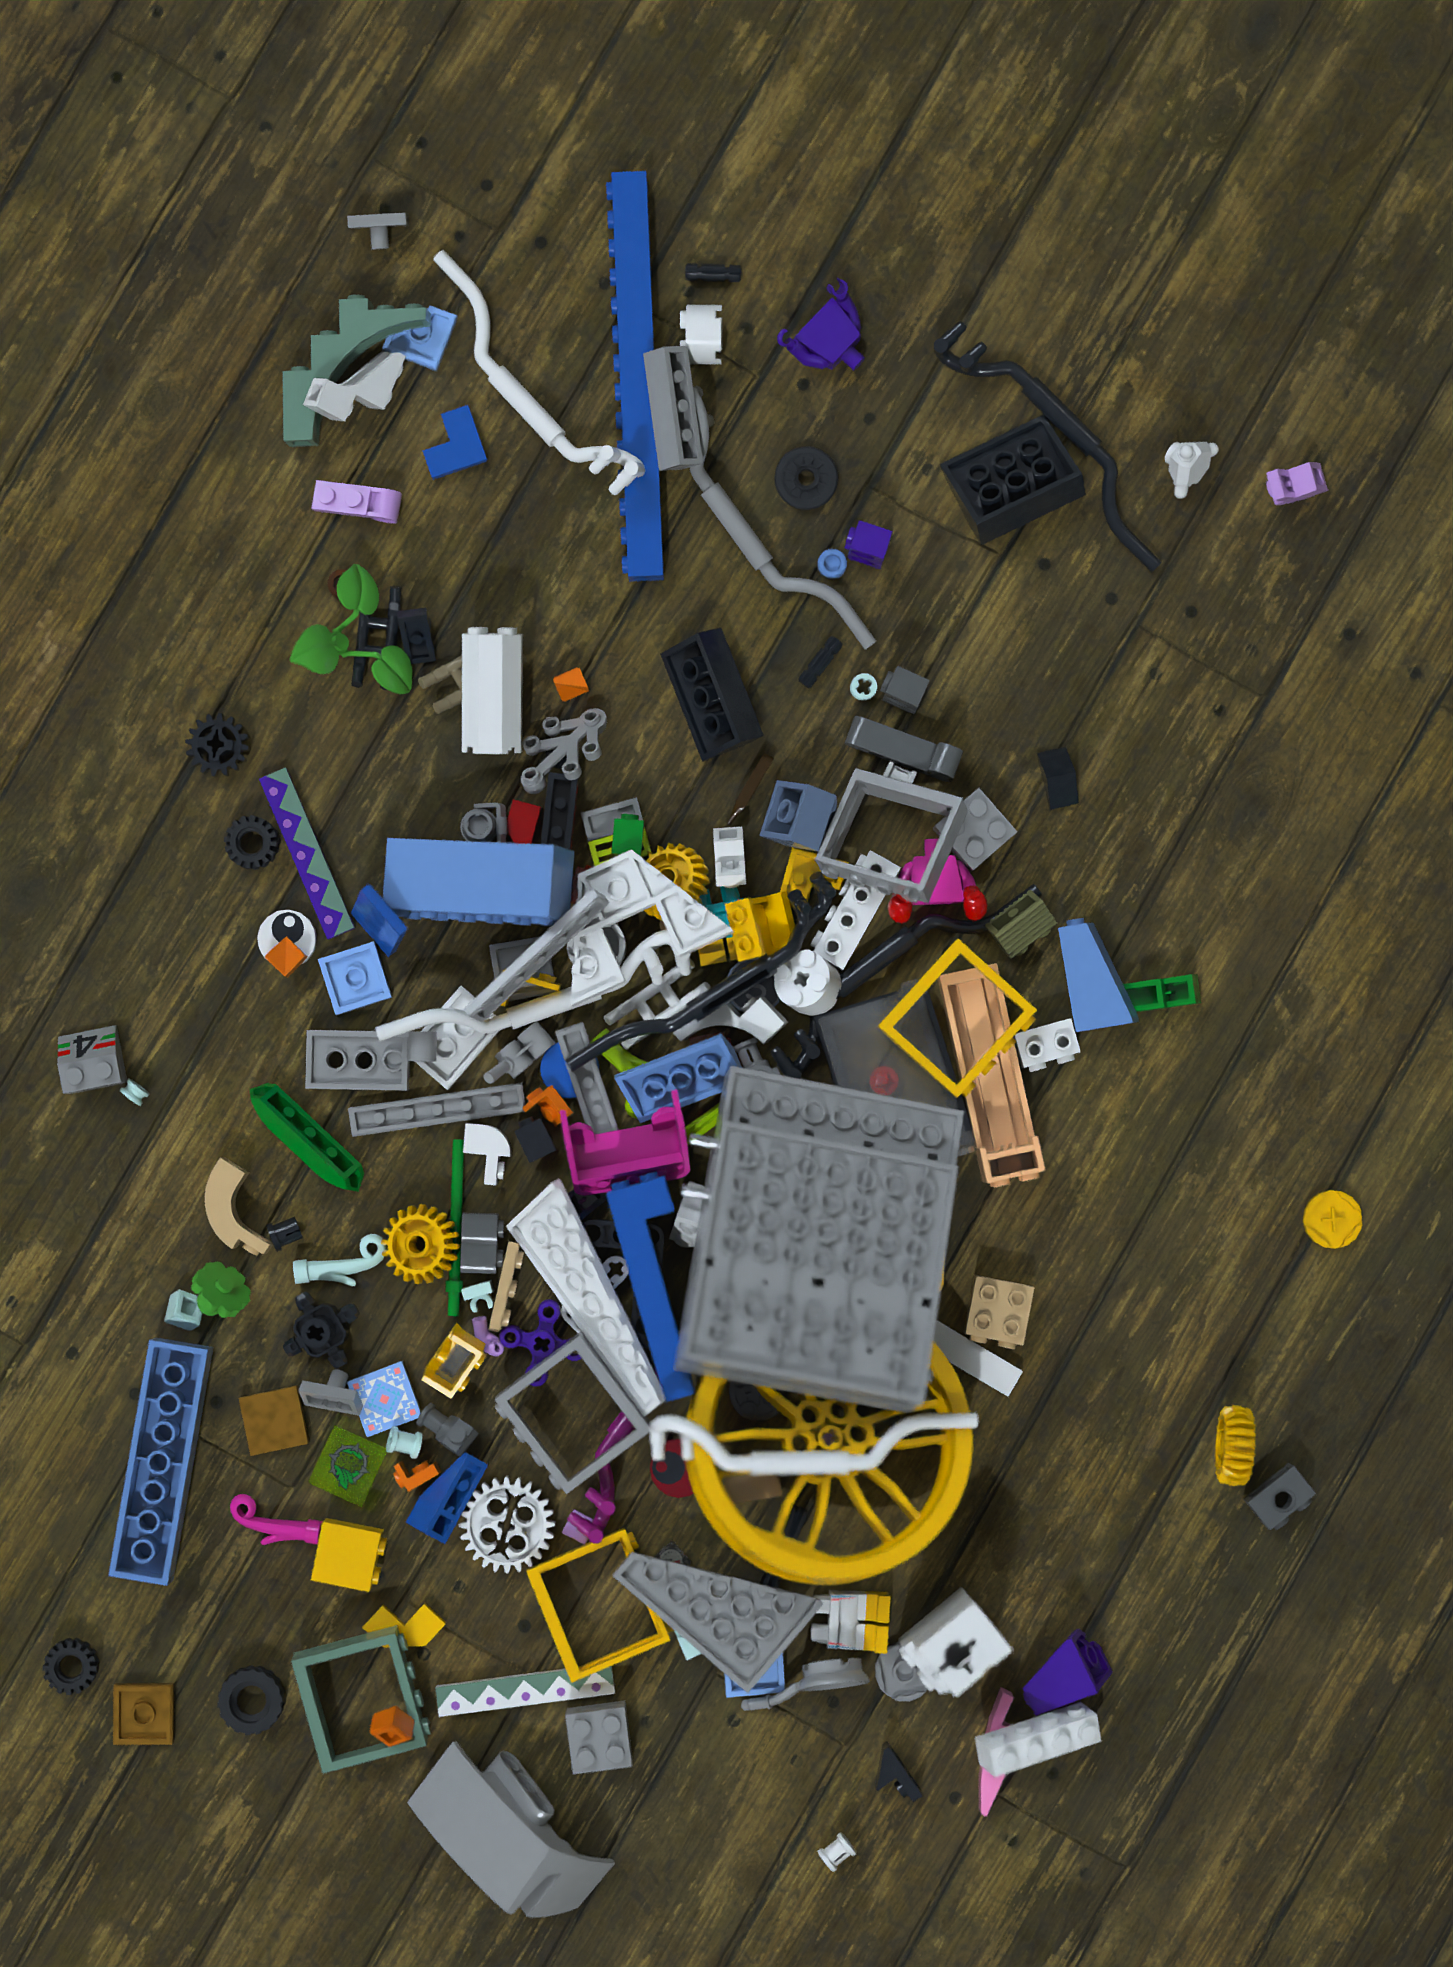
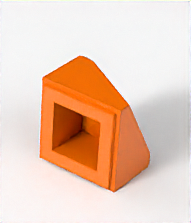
M578 667L553 679L562 701L570 700L589 691L583 674Z
M286 936L264 957L283 976L288 978L308 956Z
M393 1706L373 1715L370 1733L388 1747L412 1739L415 1722L412 1717L400 1708Z

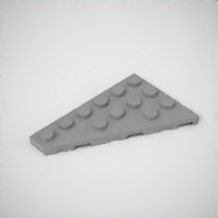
M631 1552L612 1574L614 1578L747 1693H749L823 1605V1602L815 1597Z

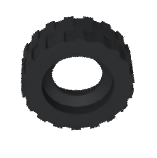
M253 1665L240 1668L232 1673L223 1683L218 1694L219 1701L217 1705L220 1709L221 1719H224L225 1724L233 1728L235 1732L245 1733L244 1735L260 1734L264 1730L267 1731L282 1714L286 1698H284L285 1689L282 1687L279 1677H276L271 1670L268 1671L262 1666L253 1667ZM246 1686H257L265 1693L266 1705L258 1714H246L238 1706V1694Z

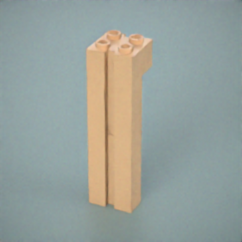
M997 963L988 965L999 975ZM976 968L943 974L938 977L960 1080L1010 1026L1004 993ZM1015 1043L1005 1054L1000 1050L993 1058L996 1062L994 1067L985 1076L980 1072L973 1080L977 1085L964 1098L972 1127L971 1132L982 1182L990 1183V1187L993 1188L1010 1184V1178L1019 1177V1181L1039 1178L1038 1172L1045 1171L1038 1136H1035Z

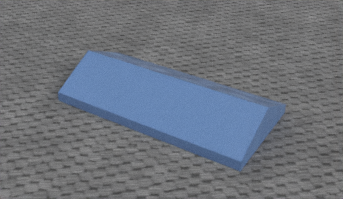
M722 1034L616 1074L614 1079L639 1122L643 1123L650 1120L659 1108L673 1107L671 1090H677L680 1107L682 1108L721 1093L724 1077L730 1066L740 1068L742 1066L733 1046Z

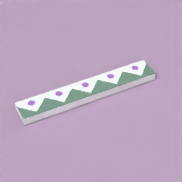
M612 1666L571 1683L565 1668L436 1685L435 1687L439 1717L615 1694Z

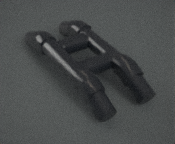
M390 586L388 618L373 617L359 611L356 651L378 652L381 655L383 646L368 645L369 628L387 629L385 647L389 645L397 646L399 630L397 611H401L402 587ZM354 656L351 681L353 687L360 688L363 686L367 657Z

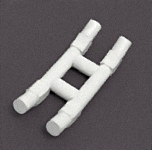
M690 959V961H691L690 967H691V970H692V969L695 967V964H694V962ZM675 966L663 975L661 985L651 983L604 1015V1020L608 1025H612L635 1009H637L644 1020L667 1019L687 1007L686 1003L711 987L707 982H704L679 999L670 986L683 976L679 971V967ZM661 992L670 1007L655 1016L646 1001ZM650 1034L621 1042V1045L627 1050Z

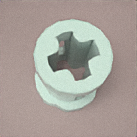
M393 1426L387 1439V1452L397 1451L410 1454L411 1458L416 1459L422 1444V1433L416 1432L412 1434L399 1431L398 1427Z

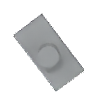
M408 213L347 216L348 228L370 227L372 249L389 248L387 226L409 225Z
M332 1370L327 1385L302 1380L298 1390L305 1406L360 1416L363 1408L358 1391L345 1388L349 1376L341 1370Z

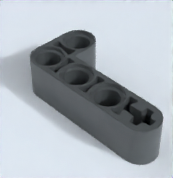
M854 716L845 740V744L849 747L887 761L892 760L895 764L945 782H952L963 754V750L941 742L935 744L860 716Z

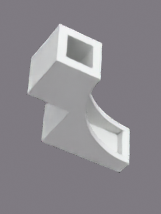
M753 997L742 1007L743 1015L729 1002L699 1022L693 1020L681 1029L673 1032V1034L680 1041H685L704 1028L725 1025L745 1030L764 1044L769 1042L788 1021L765 997H760L758 1000Z

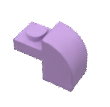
M1308 462L1289 470L1275 469L1266 473L1268 479L1266 484L1270 496L1273 497L1275 505L1288 504L1328 491L1320 463Z

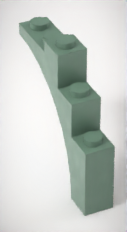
M349 295L348 299H339L340 334H337L336 331L325 330L321 331L320 335H311V370L308 367L295 366L291 368V371H283V441L290 447L319 446L320 425L323 415L303 405L313 379H328L336 383L348 366L369 347L390 335L409 329L431 326V314L427 308L421 304H407L405 308L394 309V306L379 305L377 309H374V305L363 295Z

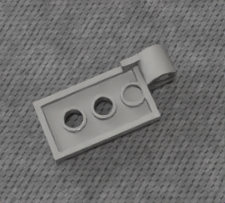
M307 1030L305 1089L409 1091L410 1061L436 1062L437 1032L409 1031L379 1041L376 1031ZM338 1051L343 1055L344 1061L341 1067L335 1069L329 1064V1056L333 1052ZM363 1052H368L373 1059L372 1065L367 1069L361 1068L358 1064V1057Z

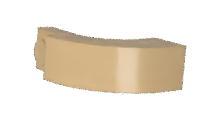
M221 1157L209 1176L205 1190V1208L210 1225L216 1235L231 1249L237 1248L242 1241L244 1242L242 1247L256 1256L259 1253L267 1254L273 1243L247 1227L239 1218L236 1210L237 1193L249 1172L229 1159Z

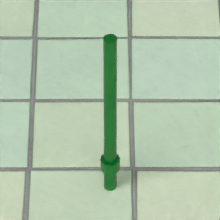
M453 1139L450 1221H453L455 1225L450 1229V1232L459 1233V1237L453 1238V1243L460 1244V1248L452 1249V1253L458 1256L457 1260H449L452 1269L449 1271V1279L445 1281V1292H448L447 1316H459L460 1293H462L461 1289L463 1288V1280H460L464 1140Z

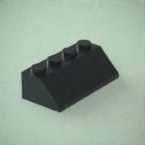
M722 628L696 633L660 654L702 762L743 747L764 736Z

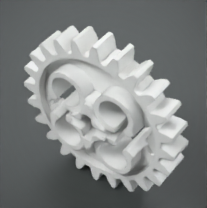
M506 1475L503 1484H500L497 1477H494L492 1487L486 1482L482 1483L483 1493L476 1489L474 1490L473 1496L476 1500L469 1499L467 1506L471 1509L464 1510L461 1514L467 1518V1521L461 1522L459 1527L467 1529V1532L462 1534L460 1538L470 1540V1543L465 1548L466 1551L476 1550L472 1558L473 1560L481 1556L484 1558L482 1567L485 1568L489 1562L494 1563V1572L498 1570L500 1565H504L505 1572L509 1573L511 1565H515L517 1571L520 1572L522 1562L531 1567L533 1565L532 1556L539 1560L542 1558L539 1548L549 1549L550 1546L544 1539L554 1537V1534L547 1530V1528L555 1526V1521L547 1520V1517L552 1515L554 1510L544 1508L549 1502V1498L542 1500L538 1498L542 1491L541 1488L535 1492L530 1491L531 1481L523 1487L521 1486V1477H518L515 1483L511 1484L509 1475ZM505 1489H508L509 1493H512L513 1496L526 1494L518 1502V1507L527 1506L533 1512L531 1520L523 1521L518 1517V1509H514L511 1524L515 1525V1527H510L505 1542H509L512 1536L520 1535L525 1539L526 1546L518 1550L508 1545L506 1553L509 1560L501 1552L489 1555L497 1546V1542H487L481 1535L483 1529L492 1528L497 1533V1540L501 1539L504 1525L500 1524V1522H504L509 1507L506 1506L502 1513L497 1514L490 1510L489 1502L493 1499H499L505 1504L509 1499Z

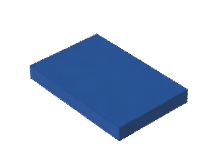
M368 884L360 891L351 914L389 957L396 952L407 931V927L376 890Z

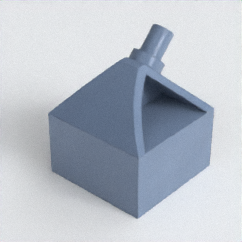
M777 780L759 836L788 847L819 851L837 811L836 795L809 784Z

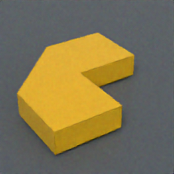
M424 1603L404 1624L383 1604L362 1628L369 1633L397 1625L399 1633H404L408 1647L426 1646L447 1622ZM389 1644L382 1646L383 1648H390Z

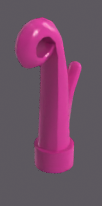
M239 1494L231 1500L230 1511L233 1518L239 1524L258 1532L271 1534L261 1540L262 1545L285 1540H304L305 1543L318 1545L323 1521L312 1519L297 1521L254 1516L256 1503L252 1497L246 1494ZM240 1504H245L248 1507V1512L244 1513L240 1509Z

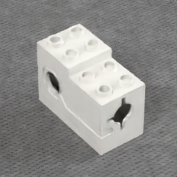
M962 1587L898 1639L902 1646L898 1651L911 1668L917 1665L920 1669L917 1674L931 1692L936 1689L941 1695L951 1690L955 1697L980 1678L992 1664L994 1666L1012 1651L1010 1646Z

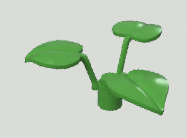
M352 564L348 570L342 573L338 580L337 595L342 605L347 609L353 610V613L342 624L334 628L333 633L327 627L319 624L308 627L298 638L290 661L312 672L328 674L336 668L339 655L343 658L348 656L374 657L377 660L372 665V673L376 681L393 693L407 694L412 687V665L408 655L401 648L393 645L386 646L382 649L381 655L378 652L347 650L349 640L345 634L341 633L342 630L359 615V611L365 615L373 614L379 603L378 588L372 576L360 565Z

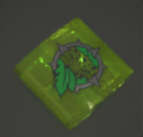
M334 1425L308 1483L362 1507L384 1461L387 1450L385 1447Z

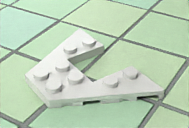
M631 849L578 874V898L576 903L593 888L603 894L608 899L609 904L574 936L570 1005L574 1007L626 983L604 929L654 905L658 908L679 957L734 933V931Z

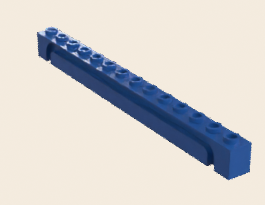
M646 171L611 172L612 182H606L607 200H613V211H607L608 229H614V239H609V257H615V268H610V285L616 286V297H611L612 315L617 314L618 325L612 326L613 343H618L619 354H613L614 372H620V383H615V401H621V412H616V429H622V440L617 441V448L636 456L645 466V474L642 477L635 478L627 487L625 486V498H619L620 516H626V527H621V545H627V556H622V573H628L629 582L664 580L659 466L643 353L654 350Z

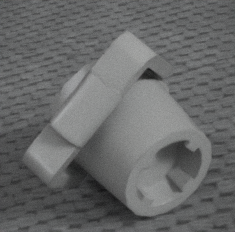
M496 802L474 804V809L466 813L461 821V833L465 840L469 842H493L497 836V843H506L507 817L505 805ZM496 808V818L493 813L486 809Z

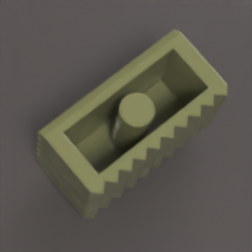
M1029 890L1027 894H1023L1021 898H1018L1012 905L1005 908L1004 912H1000L989 923H986L985 927L1000 949L1012 959L1015 956L1024 954L1028 946L1038 938L1047 936L1057 922L1042 899L1032 890Z

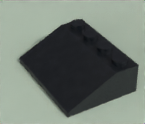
M1044 414L940 464V468L970 528L981 545L1086 495L1081 471Z

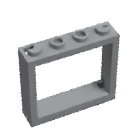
M855 768L815 861L821 873L828 878L837 879L840 877L847 879L851 884L858 887L867 885L874 887L882 894L890 895L895 893L913 903H917L918 900L929 903L968 810L961 797ZM865 794L948 817L920 884L836 860Z
M582 1331L498 1393L494 1399L497 1403L494 1406L499 1415L504 1420L509 1418L515 1426L512 1430L520 1442L524 1443L526 1441L533 1450L530 1454L540 1467L545 1465L551 1473L548 1476L551 1483L557 1490L562 1488L566 1494L650 1432V1420L647 1416L643 1417ZM576 1350L636 1429L569 1479L509 1400Z

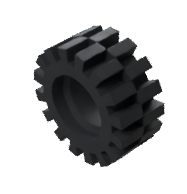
M250 815V817L243 816L240 817V820L232 822V827H228L226 831L228 833L227 837H224V842L226 843L225 851L229 854L228 857L243 868L257 870L260 867L264 868L268 866L270 861H274L275 854L279 852L278 844H280V839L277 836L276 829L268 821L261 817ZM248 832H258L263 839L261 850L255 854L246 853L241 846L242 837Z
M68 1638L58 1642L49 1650L44 1658L45 1664L42 1666V1671H45L43 1677L45 1681L48 1680L50 1682L48 1686L51 1689L55 1687L57 1689L56 1692L60 1694L62 1692H66V1695H72L75 1692L78 1694L87 1689L94 1681L99 1670V1658L95 1655V1649L89 1647L90 1644L88 1642H82L78 1638L74 1640ZM74 1655L81 1660L82 1671L78 1676L67 1677L62 1673L60 1662L63 1657Z

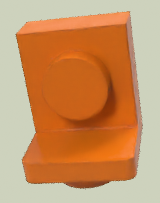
M552 1085L544 1091L541 1087H538L526 1097L529 1102L522 1107L526 1113L538 1104L544 1118L552 1122L555 1127L562 1123L560 1111L565 1110L567 1118L573 1113Z
M426 1460L412 1468L411 1470L414 1474L410 1476L404 1463L400 1461L394 1465L396 1471L393 1473V1476L400 1488L406 1487L409 1492L442 1471L436 1461L429 1465Z

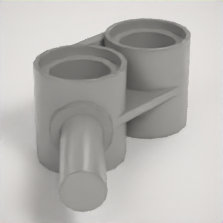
M538 1021L524 1030L517 1037V1041L513 1040L495 1055L499 1064L484 1074V1079L487 1083H493L505 1073H509L513 1079L516 1078L534 1060L544 1055L556 1043Z

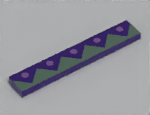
M285 767L260 778L259 781L326 938L330 940L355 929L287 768Z

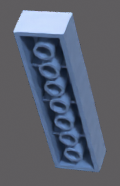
M162 1338L149 1340L109 1576L166 1586L174 1580L214 1347Z

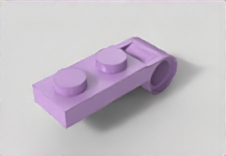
M316 480L311 509L318 512L372 518L384 523H397L402 493L390 489Z

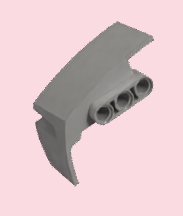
M452 1742L407 1802L420 1821L452 1859L495 1903L509 1914H513L519 1906L527 1917L532 1918L548 1917L576 1909L615 1864L612 1859L580 1855L571 1848L568 1842L556 1835L548 1824V1820L554 1814L553 1806L519 1760L507 1751H500L484 1772H480L459 1744Z

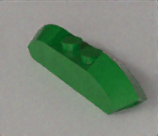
M266 1083L250 1089V1099L256 1113L273 1134L319 1177L336 1187L359 1192L364 1177L362 1164L277 1084Z

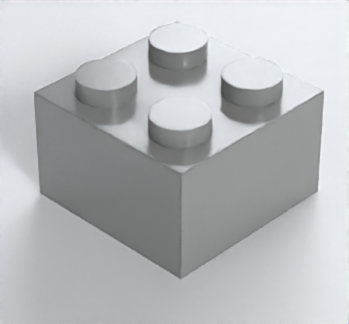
M980 788L964 800L968 812L951 849L954 855L965 864L970 873L1017 833L1016 829ZM947 816L933 827L934 832L939 837L947 821Z
M626 1700L567 1708L565 1716L573 1774L632 1767L633 1755Z

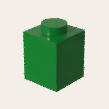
M621 814V819L614 818L612 856L621 855L632 849L642 857L645 823L639 820V815Z

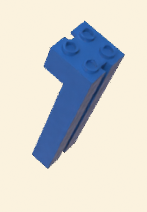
M656 1171L640 1176L641 1182L630 1185L629 1179L611 1185L612 1190L608 1191L606 1195L664 1398L667 1402L695 1394V1385L690 1372L674 1370L680 1333L647 1219L672 1212L675 1208L665 1175L659 1176Z

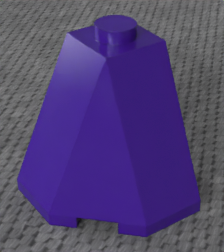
M1081 1629L1074 1630L1024 1686L1025 1702L1029 1707H1032L1035 1716L1098 1693L1113 1673L1101 1646L1095 1641H1086V1635Z

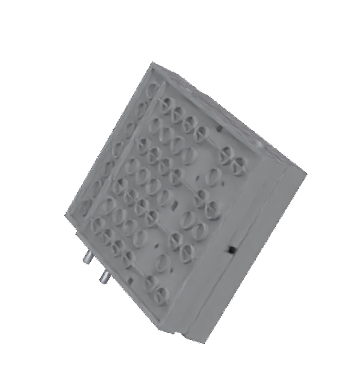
M730 1066L723 1081L713 1138L695 1134L690 1136L692 1139L710 1142L690 1140V1144L711 1148L704 1189L683 1185L681 1188L701 1192L702 1194L681 1191V1195L702 1199L674 1370L910 1413L915 1410L916 1406L923 1404L927 1381L931 1382L933 1370L929 1369L958 1171L956 1163L964 1111Z

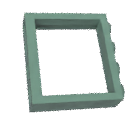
M397 1625L294 1652L291 1662L322 1773L427 1745L428 1735H431L430 1722L428 1717L423 1718L420 1707L424 1706L423 1697L420 1689L415 1690L412 1680L416 1679L415 1668L412 1661L407 1662L405 1651L408 1650L407 1639H405L404 1633H399ZM389 1644L407 1712L415 1722L414 1735H412V1739L391 1747L380 1743L335 1755L310 1665Z

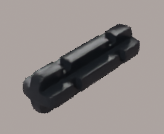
M688 263L685 266V279L688 281H697V278H701L702 281L725 282V279H729V282L741 281L742 268L740 265L725 267V264H702V266H698L695 263Z
M830 636L824 644V649L821 648L809 663L808 670H804L799 676V682L805 687L811 688L817 681L816 677L820 676L833 660V655L840 651L843 645L842 642L836 637Z

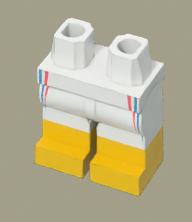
M829 1590V1594L813 1595V1597L823 1602V1605L816 1613L828 1614L827 1624H811V1641L826 1643L828 1648L866 1650L887 1654L889 1630L887 1623H889L891 1597L888 1592Z

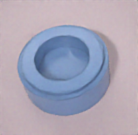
M837 549L824 551L818 559V570L827 579H837L846 570V557Z

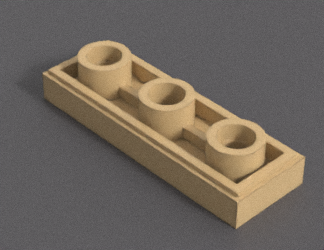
M509 1241L507 1244L488 1330L498 1332L502 1326H508L511 1309H506L508 1297L514 1298L518 1281L512 1280L515 1268H521L524 1252L519 1251V1243Z

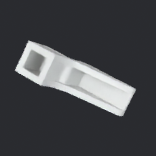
M381 352L348 380L340 384H336L328 379L314 378L303 405L330 420L336 421L346 420L353 410L354 400L369 408L384 410L392 398V389L396 379L403 371V362L406 356L397 352Z

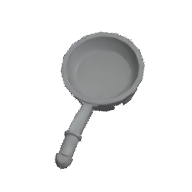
M848 1658V1662L835 1659L802 1665L804 1678L801 1681L794 1682L774 1696L767 1694L764 1697L745 1699L741 1703V1708L744 1711L772 1709L773 1705L790 1699L799 1691L846 1688L870 1683L867 1674L862 1671L860 1658Z

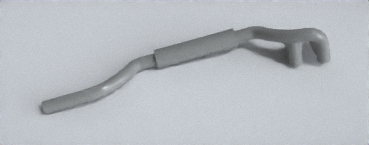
M693 386L703 464L690 467V472L703 491L701 496L755 571L759 569L769 584L777 590L807 593L827 601L840 614L866 650L876 640L848 601L835 589L823 583L810 579L789 578L780 575L770 561L773 557L721 485L718 482L715 484L705 471L704 461L708 450L709 428L714 425V418L707 414L702 401V389L698 386Z

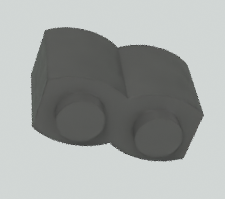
M464 1212L462 1214L461 1273L496 1274L497 1267H503V1250L498 1249V1238H504V1220H499V1213Z

